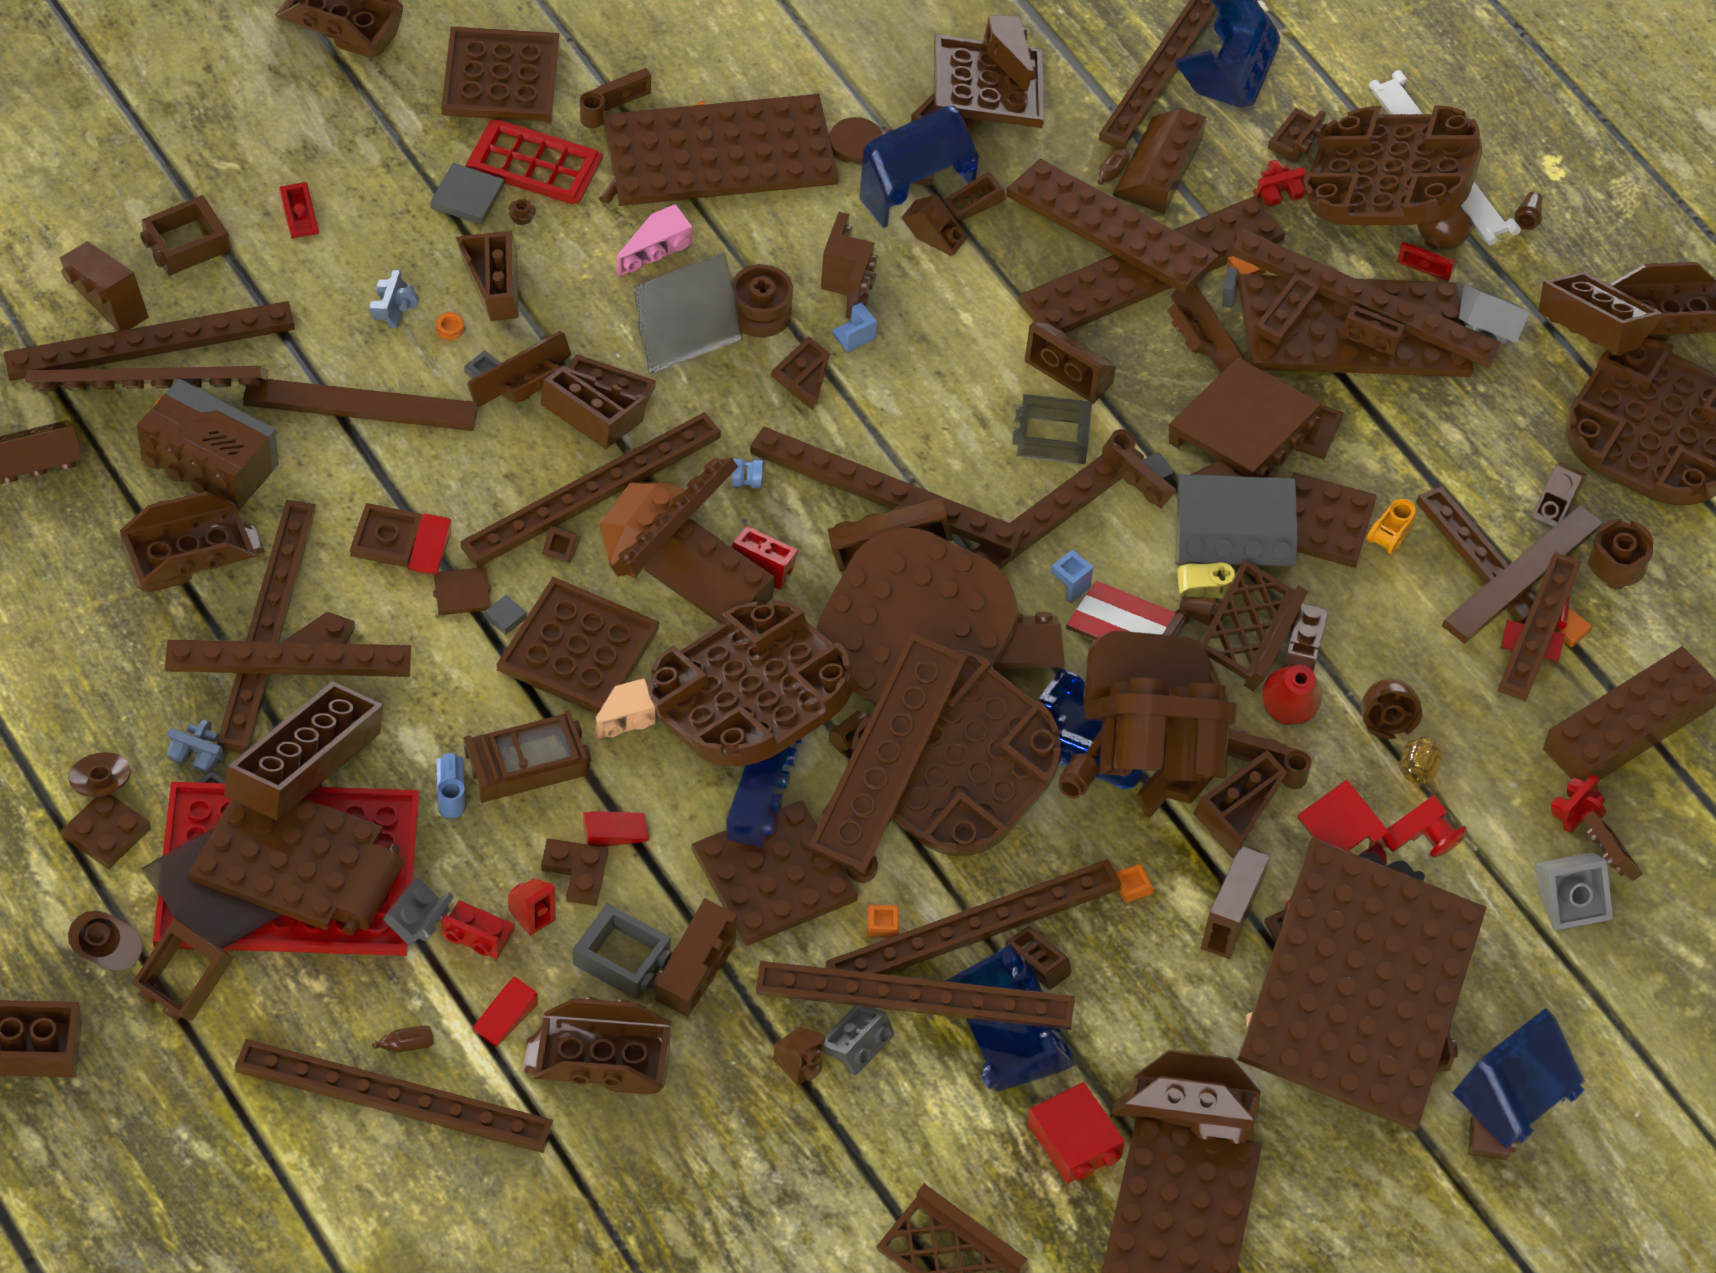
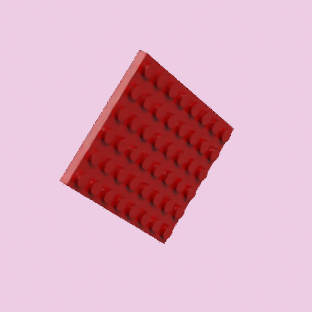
M171 782L153 934L154 948L172 921L176 919L187 924L223 950L407 956L408 944L383 918L409 883L413 881L419 790L316 787L304 797L307 800L382 826V833L376 845L388 848L390 844H395L400 848L398 855L402 858L404 864L367 930L357 928L354 935H349L343 931L346 923L333 919L326 931L190 881L188 872L231 799L225 796L226 783ZM183 941L178 949L195 948Z

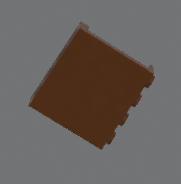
M1237 357L1169 424V444L1179 448L1187 441L1218 460L1224 461L1227 465L1248 477L1268 478L1277 466H1281L1286 461L1287 456L1294 449H1298L1303 444L1305 438L1311 432H1315L1320 427L1322 422V403Z

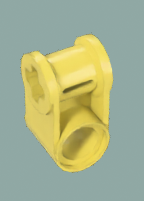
M1222 562L1212 564L1189 563L1180 566L1177 569L1180 599L1182 600L1183 596L1218 598L1221 601L1235 575L1234 569L1229 564Z

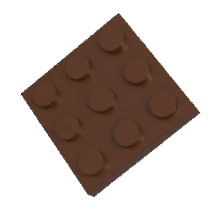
M1293 472L1291 479H1295L1297 552L1356 568L1377 495Z

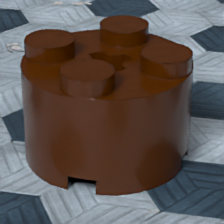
M1622 519L1610 520L1599 528L1595 537L1588 564L1594 574L1613 589H1621L1624 586L1633 585L1639 582L1646 574L1653 554V537L1638 522L1631 521L1630 524L1621 522Z

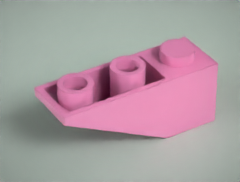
M676 204L651 214L617 255L618 276L634 272L639 267L653 261H659L669 254L682 251L692 245V225Z

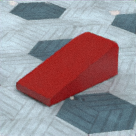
M307 182L280 186L279 195L291 239L319 234Z
M426 513L422 515L408 570L437 575L451 535L450 518Z
M583 812V825L588 845L607 847L649 841L644 813Z
M514 976L478 1019L472 1030L498 1047L538 1005V993Z

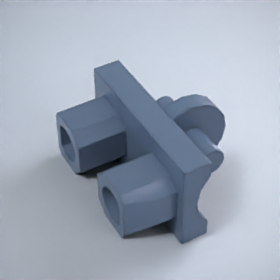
M393 270L390 279L378 281L376 287L377 294L383 300L371 301L369 307L373 319L386 320L390 328H398L402 313L406 312L407 309L415 308L419 302V296L414 292V287L403 282L401 270Z
M203 719L198 726L191 723L188 725L187 732L195 736L170 728L167 737L171 740L167 752L169 759L184 764L191 750L198 753L193 766L199 771L209 773L213 770L217 761L224 763L227 754L222 752L221 746L207 741L208 739L216 742L218 739V734L211 731L212 724L208 720Z

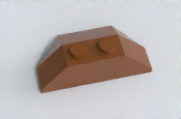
M671 482L630 483L600 522V529L610 567L619 560L618 555L624 549L631 547L637 541L636 536L654 523V517L666 511L671 506L670 501L675 496L683 493L685 489ZM644 566L636 574H630L628 576L635 579L641 572V570L644 568Z

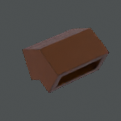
M861 711L853 713L829 732V743L841 754L850 749L854 735L847 740L845 735L855 727H858L865 716L868 717L869 714Z

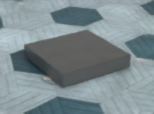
M452 163L430 201V207L482 225L504 187V179Z

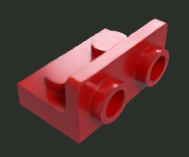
M458 900L450 915H444L441 919V935L454 944L461 943L472 948L479 955L491 956L495 959H498L515 931L514 923Z

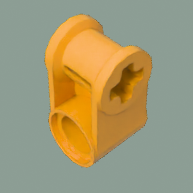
M1398 499L1392 502L1382 517L1374 523L1367 535L1366 541L1369 543L1375 542L1387 549L1388 554L1394 555L1403 540L1411 532L1416 514L1414 504L1406 499Z

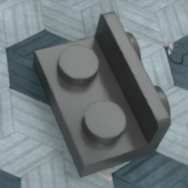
M417 877L409 883L383 920L408 945H411L418 939L425 941L436 930L435 922H439L450 911L448 905L454 896L449 892L439 898Z
M854 1006L825 1036L824 1053L845 1061L850 1074L857 1075L894 1036V1031L886 1012L871 1007Z

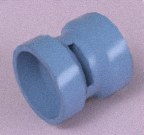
M734 458L733 460L738 468L732 473V487L741 488L743 485H750L751 488L761 489L763 460L754 459L752 462H745L742 458ZM745 466L748 467L747 480H744Z

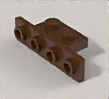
M1196 284L1186 294L1178 289L1171 294L1174 304L1167 311L1173 319L1172 325L1183 334L1186 339L1185 344L1190 351L1195 354L1201 353L1210 356L1220 373L1237 357L1245 360L1244 355Z
M558 331L469 380L467 385L473 402H478V407L502 395L514 403L527 400L530 395L541 390L544 379L560 368L556 364L571 356L565 333Z
M1162 766L1139 790L1137 798L1144 815L1151 817L1167 798L1191 804L1215 776H1210L1208 781L1168 780L1163 776Z

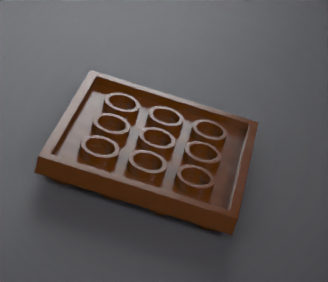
M451 26L441 106L442 115L552 122L559 33Z
M936 34L934 40V114L1042 128L1044 124L1042 49L1031 47V63L1035 64L1036 76L1034 80H1031L1028 91H1023L988 55L985 41Z
M552 577L497 662V671L598 714L614 687L625 684L658 631L659 621Z
M803 800L692 843V852L723 907L737 914L736 930L745 946L854 903L858 899V894L840 863L809 850L808 846L818 825Z

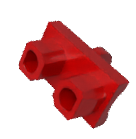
M1277 160L1269 161L1268 170L1261 172L1262 178L1258 179V187L1253 190L1254 196L1257 198L1262 197L1268 208L1280 204L1283 199L1280 192L1286 190L1291 200L1302 199L1306 193L1304 184L1305 168L1301 167L1289 171L1288 165L1280 166Z
M1591 774L1586 781L1574 777L1567 787V796L1571 798L1567 800L1562 797H1556L1551 803L1552 815L1563 820L1565 831L1572 833L1583 820L1585 821L1584 817L1592 811L1601 818L1606 814L1605 807L1603 806L1605 799L1597 788L1599 777Z

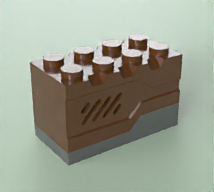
M178 379L163 396L158 398L153 409L137 424L141 459L148 467L158 470L161 468L166 469L167 475L172 480L190 482L191 488L197 493L207 491L235 503L238 511L279 465L276 429L181 379Z

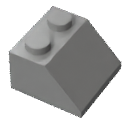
M1465 283L1462 291L1459 319L1467 323V328L1480 334L1482 330L1491 332L1490 338L1506 344L1507 340L1517 343L1530 311L1513 302Z
M1592 852L1535 863L1538 892L1553 930L1556 931L1613 919L1606 859Z

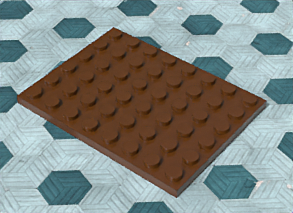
M1312 838L1309 842L1237 1060L1416 1131L1423 1115L1487 907Z

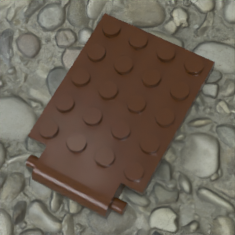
M305 798L276 821L231 799L188 872V877L192 882L326 931L333 919L346 923L343 931L349 935H354L357 928L363 930L369 928L404 862L398 855L400 848L397 845L390 844L388 848L376 845L383 829L380 825Z

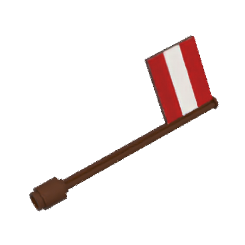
M1096 580L1066 624V629L1092 640L1112 631L1177 636L1184 624L1190 621V616L1185 610L1171 611ZM1102 728L1086 753L1074 755L1061 774L1059 789L1065 796L1076 799L1086 794L1097 777L1099 766L1096 761L1101 751Z

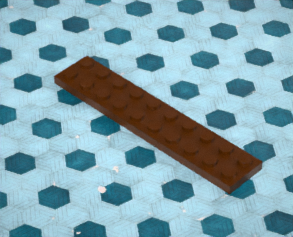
M1256 196L1174 229V231L1219 254V263L1210 271L1227 265L1228 257L1232 256V249L1243 229L1273 243L1281 242L1285 237V232ZM1112 255L1021 293L1019 302L1034 322L1048 323L1052 327L1067 333L1168 290L1172 286Z

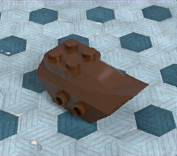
M286 0L275 16L333 38L336 46L365 57H376L384 52L396 35L402 18L403 5L398 0Z
M1698 262L1643 264L1610 283L1614 288L1663 313L1662 319L1646 339L1666 342L1669 336L1716 332V279Z
M207 491L197 494L192 493L184 497L168 501L163 500L148 505L120 530L126 562L133 580L139 589L146 592L185 584L192 579L193 574L257 557L256 555L265 552L255 526L245 521L239 515L235 503Z
M594 997L573 998L544 1012L542 1026L533 1036L527 1039L522 1072L533 1075L534 1079L569 1081L578 1085L588 1083L603 1084L607 1089L614 1092L655 1094L664 1088L670 1054L671 1021L638 1003H632L623 999L605 1001Z
M1167 1050L1134 1075L1130 1089L1122 1097L1114 1101L1110 1117H1154L1167 1123L1190 1127V1130L1201 1139L1219 1137L1226 1138L1233 1143H1245L1254 1136L1261 1091L1233 1058Z

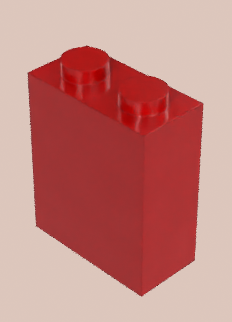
M1085 1082L1029 1109L1027 1125L1067 1184L1076 1179L1082 1181L1092 1175L1094 1170L1104 1165L1106 1167L1112 1166L1121 1159L1125 1140Z

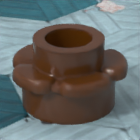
M526 199L513 201L508 207L510 210L509 216L518 225L530 223L533 215L536 213L535 206L531 205V202Z

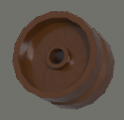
M757 264L739 271L732 280L730 317L733 324L741 332L752 337H770L785 330L791 321L793 284L790 277L783 270L772 265Z

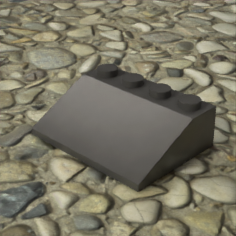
M1178 474L1175 562L1207 564L1222 562L1240 565L1245 559L1253 565L1296 566L1297 511L1295 479Z

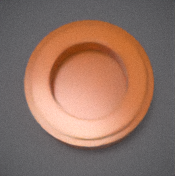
M444 313L436 320V332L443 339L454 340L461 337L464 333V320L456 313Z

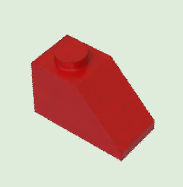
M535 878L525 884L520 883L508 893V910L529 936L556 920L555 887L552 883Z

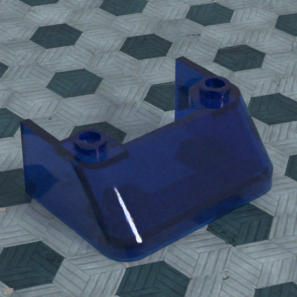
M1211 0L1219 11L1214 28L1223 40L1218 56L1216 57L1212 50L1176 59L1175 65L1198 95L1240 108L1252 106L1256 102L1279 47L1280 36L1278 30L1257 0Z
M948 105L879 136L866 145L863 151L859 199L883 228L888 226L890 207L900 205L907 199L910 184L951 165L968 184L977 178L979 155L959 110L954 105Z

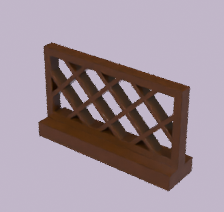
M1244 559L1238 567L1200 644L1206 650L1209 658L1245 679L1246 681L1243 686L1254 691L1265 680L1308 591L1299 585L1294 590ZM1244 571L1255 578L1257 585L1246 586L1242 576ZM1267 589H1275L1283 594L1281 601L1272 602ZM1260 591L1264 603L1254 605L1249 593ZM1242 594L1246 607L1235 608L1232 595ZM1267 609L1271 621L1261 624L1256 611ZM1249 612L1253 625L1243 627L1238 614ZM1231 616L1235 628L1224 630L1221 617ZM1256 631L1260 643L1250 646L1245 633ZM1238 634L1242 647L1232 649L1227 636ZM1220 637L1224 650L1217 651L1207 645L1209 640ZM1235 654H1246L1249 662L1247 669L1237 663Z
M925 1183L917 1191V1197L876 1246L879 1252L908 1273H972L979 1271L987 1273V1270L1001 1269L1005 1273H1026L1028 1271V1259ZM919 1209L929 1216L930 1227L911 1229L910 1218ZM933 1220H934L935 1222H937L938 1224H940V1225H939V1226H934ZM907 1223V1230H901ZM949 1231L955 1236L956 1246L937 1248L935 1233ZM931 1233L933 1249L914 1251L912 1235ZM908 1236L909 1252L895 1253L887 1247L894 1238ZM959 1239L963 1241L965 1244L959 1245ZM975 1250L981 1255L982 1265L962 1267L961 1251ZM957 1252L959 1268L939 1270L938 1254ZM934 1255L935 1271L921 1272L916 1268L914 1257ZM906 1258H911L912 1264H910V1263H909L908 1261H906L905 1259H906ZM985 1258L989 1260L991 1263L985 1264Z

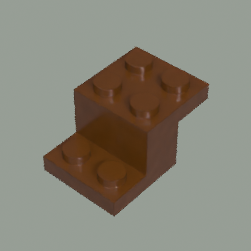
M838 212L823 252L821 289L847 295L846 318L851 319L852 306L861 302L865 307L867 306L869 294L866 293L868 289L872 290L875 284L876 273L872 272L875 271L878 255H874L875 243L851 237L853 227L849 226L850 214Z

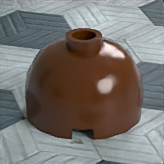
M1458 208L1449 215L1435 221L1417 224L1420 235L1425 239L1424 243L1429 248L1438 251L1439 249L1448 250L1461 246L1467 240L1475 225L1474 223L1470 225L1468 223L1471 219L1469 215Z
M1388 678L1372 684L1365 692L1361 702L1363 722L1368 731L1378 738L1395 739L1396 736L1394 734L1405 732L1407 735L1419 725L1423 715L1420 698L1411 685L1400 679Z

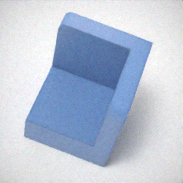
M861 302L852 306L850 322L833 329V336L846 352L852 351L876 339L877 320Z
M1071 550L1052 565L1051 573L1068 586L1066 599L1072 603L1091 587L1094 567L1074 550Z

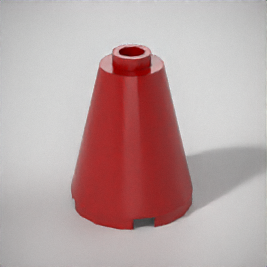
M1294 665L1274 671L1267 678L1263 686L1262 697L1265 710L1274 720L1284 725L1302 724L1316 715L1322 702V691L1314 672L1309 667Z

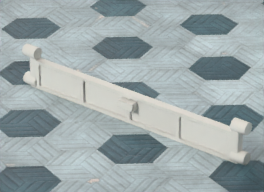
M1401 70L1395 71L1392 74L1393 79L1383 84H1380L1378 80H1373L1369 83L1372 93L1388 114H1422L1403 88L1408 83V79ZM1474 182L1470 195L1459 208L1471 218L1469 222L1471 224L1474 223V229L1483 241L1492 246L1497 242L1496 236L1509 231L1513 236L1519 234L1521 228L1516 221L1511 218L1504 222Z

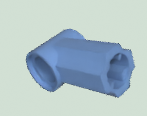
M449 753L436 759L438 811L442 816L457 818L465 811L463 758L458 757L455 753Z

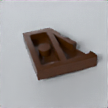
M808 336L772 370L771 377L813 410L818 400L830 353Z
M327 611L283 642L347 644L355 629V621Z

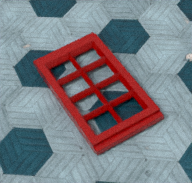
M490 119L465 167L504 179L505 184L574 205V203L579 204L603 159V154L586 146L498 119ZM500 134L517 138L511 150L494 146ZM523 140L539 145L534 157L517 153ZM545 147L562 152L556 164L540 160ZM490 152L507 157L501 169L484 164ZM568 154L584 159L579 171L562 167ZM513 159L529 163L523 176L507 171ZM535 166L552 170L546 183L529 178ZM558 173L574 177L569 190L552 185Z

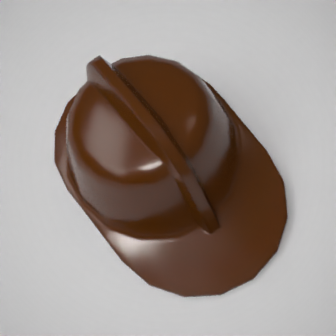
M88 911L79 915L71 923L68 931V941L75 953L113 971L125 970L133 966L140 958L143 949L142 939L135 928L101 911Z

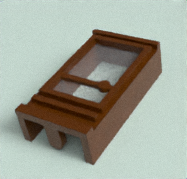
M570 710L565 711V714L488 734L464 737V755L466 759L470 758L473 778L478 779L481 803L587 776V763L591 762V754L588 746L581 743V726L578 720L573 721Z

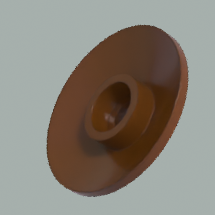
M115 753L92 754L82 758L73 765L69 772V783L74 791L84 796L98 797L108 795L119 790L128 782L131 775L130 765L124 757Z

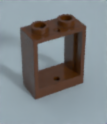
M204 195L142 219L143 231L140 232L141 240L146 248H151L156 265L163 267L168 276L230 251L228 232ZM197 220L207 236L169 250L160 235Z
M174 919L132 984L140 989L138 993L140 997L151 1004H155L158 1001L165 1006L162 1012L172 1019L179 1021L180 1018L193 1021L234 957L187 924ZM184 941L211 959L212 962L182 1005L158 989L154 984Z

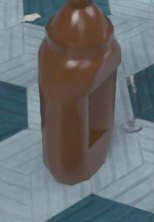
M1116 147L1109 153L1100 165L1099 185L1115 179L1130 160V153L1127 150Z
M421 1025L394 1030L389 1035H385L379 1042L374 1041L372 1046L375 1049L381 1047L387 1051L391 1050L400 1053L428 1048L434 1045L431 1027Z

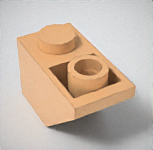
M644 678L614 687L596 716L597 739L615 737L623 732L634 729L642 730L655 724L656 709L650 699Z

